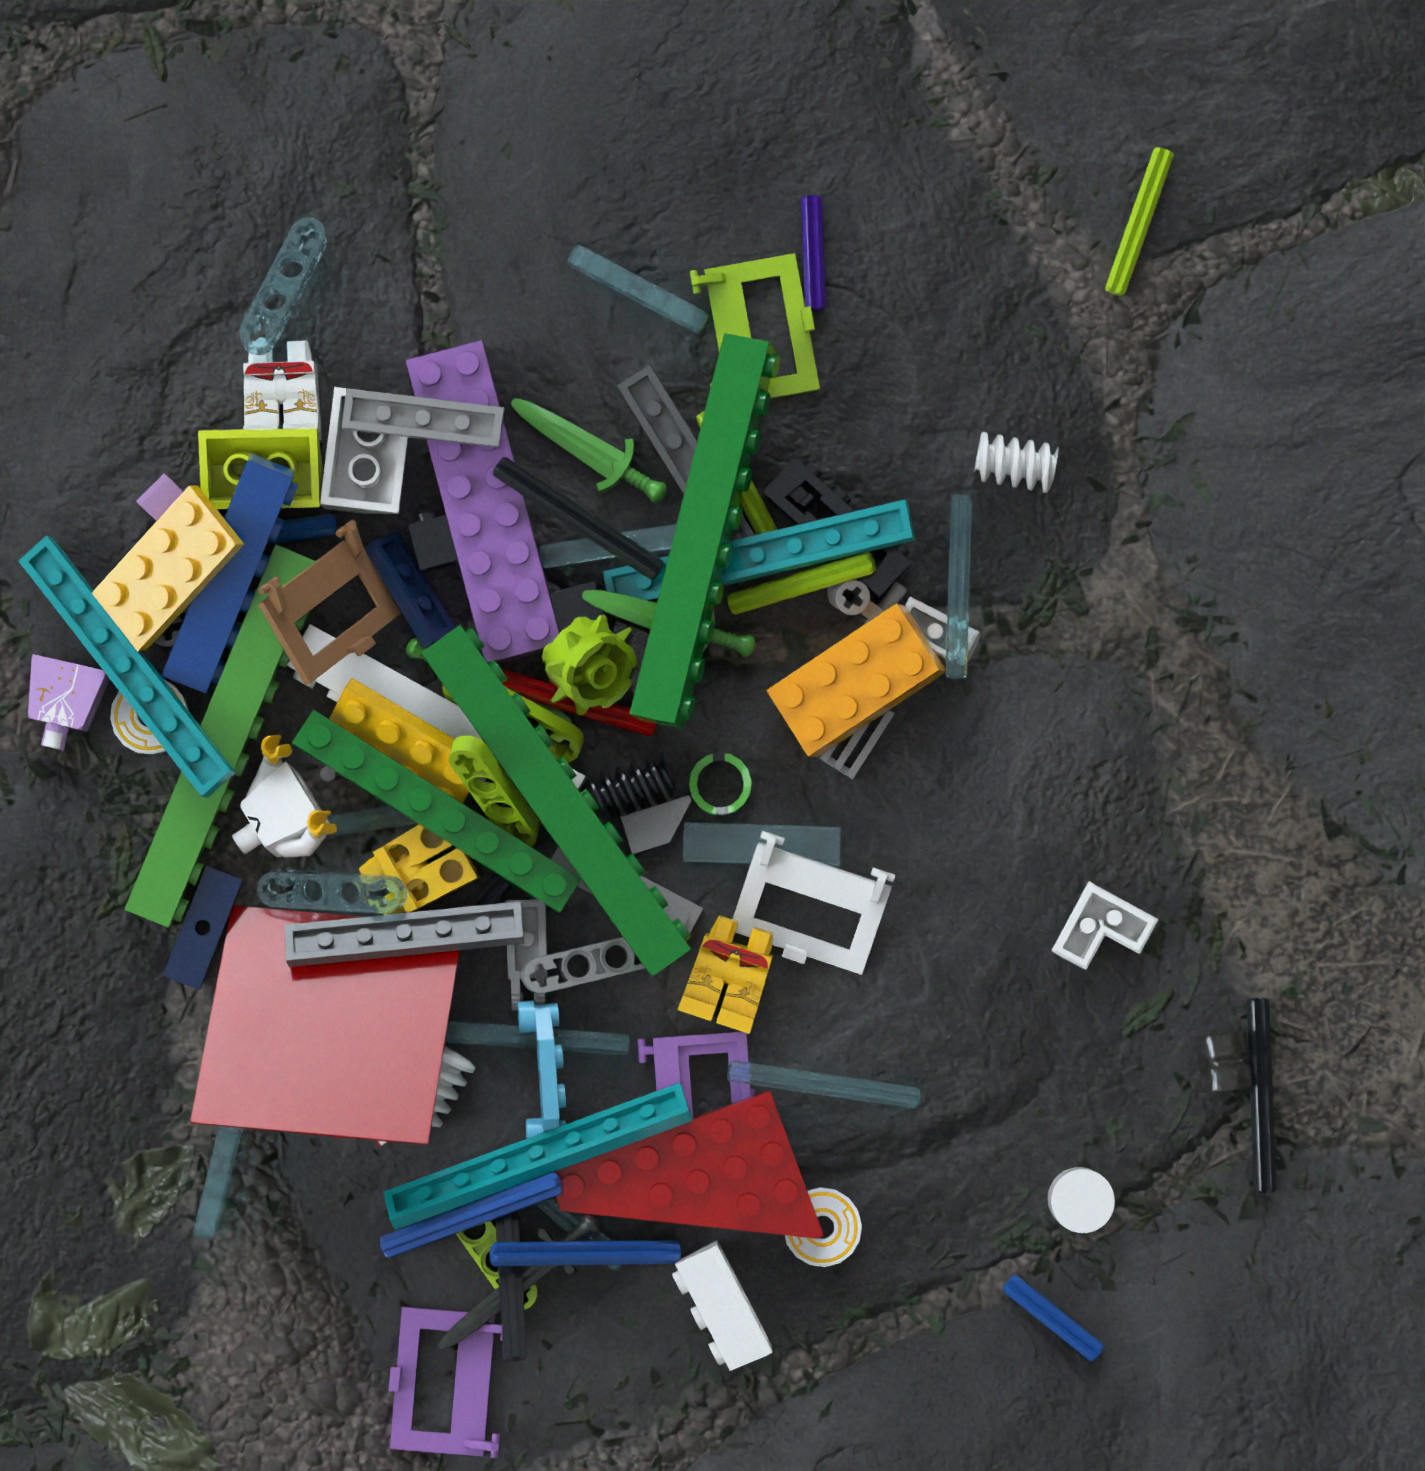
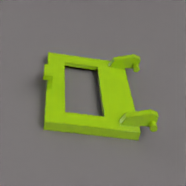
M795 253L704 269L705 275L698 276L697 270L690 271L694 295L701 293L700 286L707 285L719 352L724 333L751 338L741 283L780 276L797 374L771 378L767 393H770L771 399L820 390L810 331L815 330L811 306L805 307Z

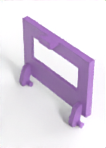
M745 1032L653 1038V1046H646L645 1039H638L639 1063L647 1062V1054H654L656 1090L658 1091L681 1083L692 1118L689 1055L728 1052L731 1103L755 1095V1088L750 1089L747 1034Z
M402 1306L397 1366L391 1367L389 1391L395 1392L390 1449L482 1457L484 1456V1450L491 1451L490 1458H498L500 1434L493 1433L492 1441H485L494 1333H501L500 1340L502 1341L501 1324H495L496 1315L458 1343L451 1433L412 1430L420 1329L449 1331L468 1312Z

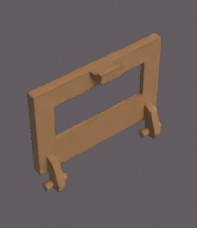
M350 520L335 532L339 538L344 535L345 540L282 587L280 579L275 576L258 589L261 595L265 593L269 595L258 606L304 685L311 684L348 654L355 652L357 656H361L376 644L372 636L401 614L400 609L365 551L355 520ZM356 575H359L376 608L315 655H312L294 622Z

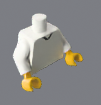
M280 734L267 736L261 743V750L264 755L263 760L246 794V798L240 804L250 823L234 833L232 837L244 854L263 844L276 857L310 856L325 839L326 835L336 833L337 827L327 819L331 815V811H322L300 773L286 761L282 762L281 758L291 755V746L289 744L279 745Z

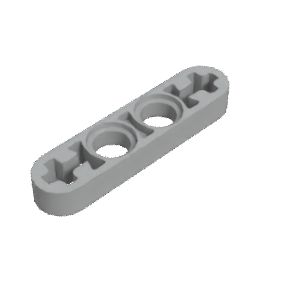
M623 937L533 958L523 966L521 980L529 991L546 993L644 969L645 967L641 962L634 965L633 950ZM613 945L622 947L626 953L625 963L619 968L610 967L605 960L606 951ZM577 954L584 956L588 962L587 973L580 978L573 977L567 969L569 959ZM560 959L559 971L565 980L564 982L558 983L559 975L545 978V985L540 987L538 981L530 980V974L536 970L535 965L540 964L541 969L549 970L557 968L553 960Z

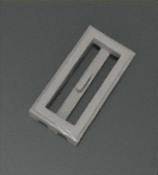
M889 710L882 715V720L851 768L846 767L844 763L869 724L853 734L837 760L831 757L837 745L824 752L820 760L853 780L895 713Z

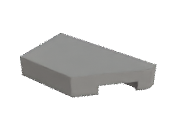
M690 795L621 817L632 854L671 842L691 803Z

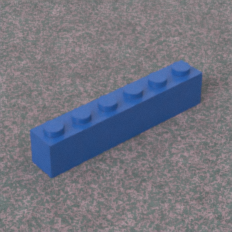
M250 453L224 517L243 541L244 545L189 604L164 666L163 677L204 693L207 692L210 682L218 684L226 665L225 662L219 661L225 647L233 648L240 627L234 625L239 611L247 613L255 593L248 589L253 576L261 578L269 559L268 555L263 554L267 541L275 542L284 520L277 518L282 504L290 506L297 490L298 484L292 482L294 470Z

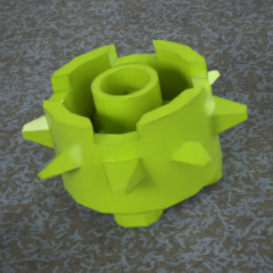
M599 615L596 621L590 620L586 616L575 618L571 625L563 629L553 642L546 645L543 649L542 660L546 663L545 671L549 681L558 688L551 702L554 704L568 696L575 702L577 714L584 715L589 707L600 705L603 708H607L620 700L631 687L632 681L629 679L632 668L637 664L633 648L625 642L632 629L628 627L614 634L609 630L605 615Z

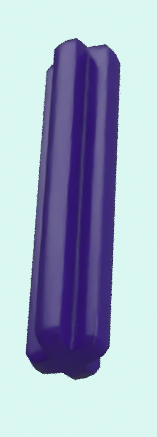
M809 195L801 199L805 307L811 306V311H821L826 308L823 205L821 196Z

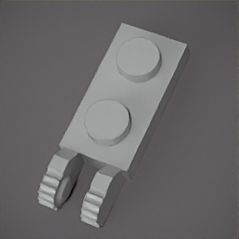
M537 899L506 900V903L521 901L525 944L507 945L508 979H511L512 1011L517 1010V1002L523 1001V992L521 991V971L523 966L533 958L547 955L546 905ZM540 964L535 965V972L530 974V979L536 978V981L542 987L545 985L544 979L548 977V970L541 969ZM534 992L535 1004H546V993Z

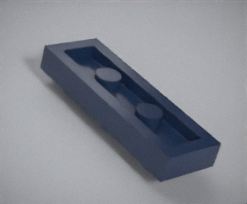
M398 531L379 538L365 547L367 555L424 649L456 628L426 577L420 571L417 562Z

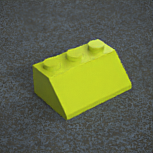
M318 428L198 431L200 488L216 509H228L250 453L294 470L292 482L298 484L297 490L290 506L282 504L281 508L321 506L323 465Z

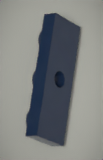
M206 865L163 976L198 990L202 989L244 882L243 879ZM203 920L208 921L211 927L206 935H202L198 931V925Z

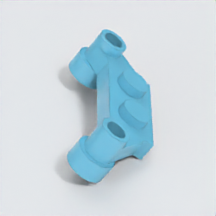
M534 1001L517 1002L519 1032L536 1033L541 1118L525 1119L526 1139L566 1125L565 1120H559V1108L566 1107L564 1084H557L556 1069L563 1068L562 1045L554 1044L552 1027L559 1026L557 1003L534 1004Z

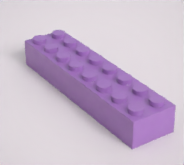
M482 340L406 360L415 397L500 407ZM504 419L500 448L427 440L479 639L485 646L482 648L484 659L488 664L493 660L500 664L542 653L545 646L552 643L557 637L559 630L527 506L522 494L492 474L493 469L502 457H507L515 462Z

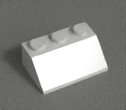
M334 387L320 499L321 506L328 510L362 514H399L408 437L343 430L342 419L346 388Z
M718 1240L675 1262L678 1271L672 1273V1276L682 1295L689 1292L696 1306L690 1309L700 1330L708 1327L714 1339L708 1345L718 1365L726 1362L731 1371L773 1353L772 1344Z

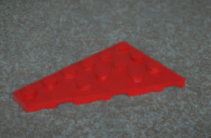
M770 1090L694 1117L691 1122L554 1172L558 1174L563 1184V1193L556 1196L561 1211L816 1239L824 1236Z

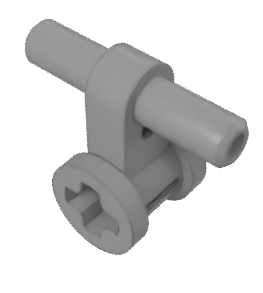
M853 579L828 587L827 598L835 608L847 615L862 614L867 618L866 624L896 603H899L907 589L900 583L894 582L880 603L875 605L870 601V593L866 585L857 579ZM845 589L850 590L854 594L851 601L842 595Z

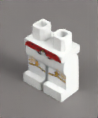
M252 342L248 356L249 363H243V429H282L281 405H283V429L318 428L319 442H322L318 365L312 361L309 342H287L288 362H273L272 342Z

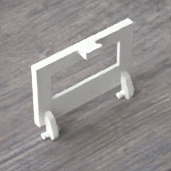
M762 831L760 838L767 840V843L758 842L733 916V920L739 922L735 933L750 937L753 927L773 933L772 945L784 949L782 954L784 958L804 964L806 957H810L862 975L892 887L886 885L885 881L893 882L895 875L873 868L871 875L878 877L877 881L775 848L774 844L783 845L785 838ZM765 882L860 913L861 917L850 949L754 918Z

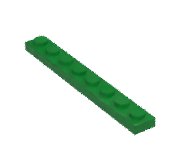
M314 709L292 742V745L558 913L561 912L581 878Z

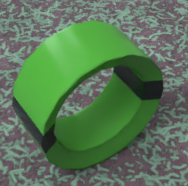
M718 752L706 755L696 763L690 774L689 788L692 799L700 809L711 815L724 816L735 813L744 806L750 796L752 781L748 768L740 759L732 754ZM711 763H729L736 767L742 775L744 782L743 792L739 799L729 806H712L706 803L699 795L697 788L698 777L702 770Z

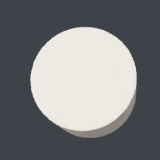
M1074 1167L1061 1172L1053 1180L1048 1192V1205L1053 1217L1062 1226L1073 1232L1089 1233L1098 1230L1108 1222L1114 1210L1115 1197L1111 1185L1102 1175L1088 1168Z

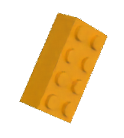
M896 603L766 691L807 756L819 757L946 673L947 670L906 606Z

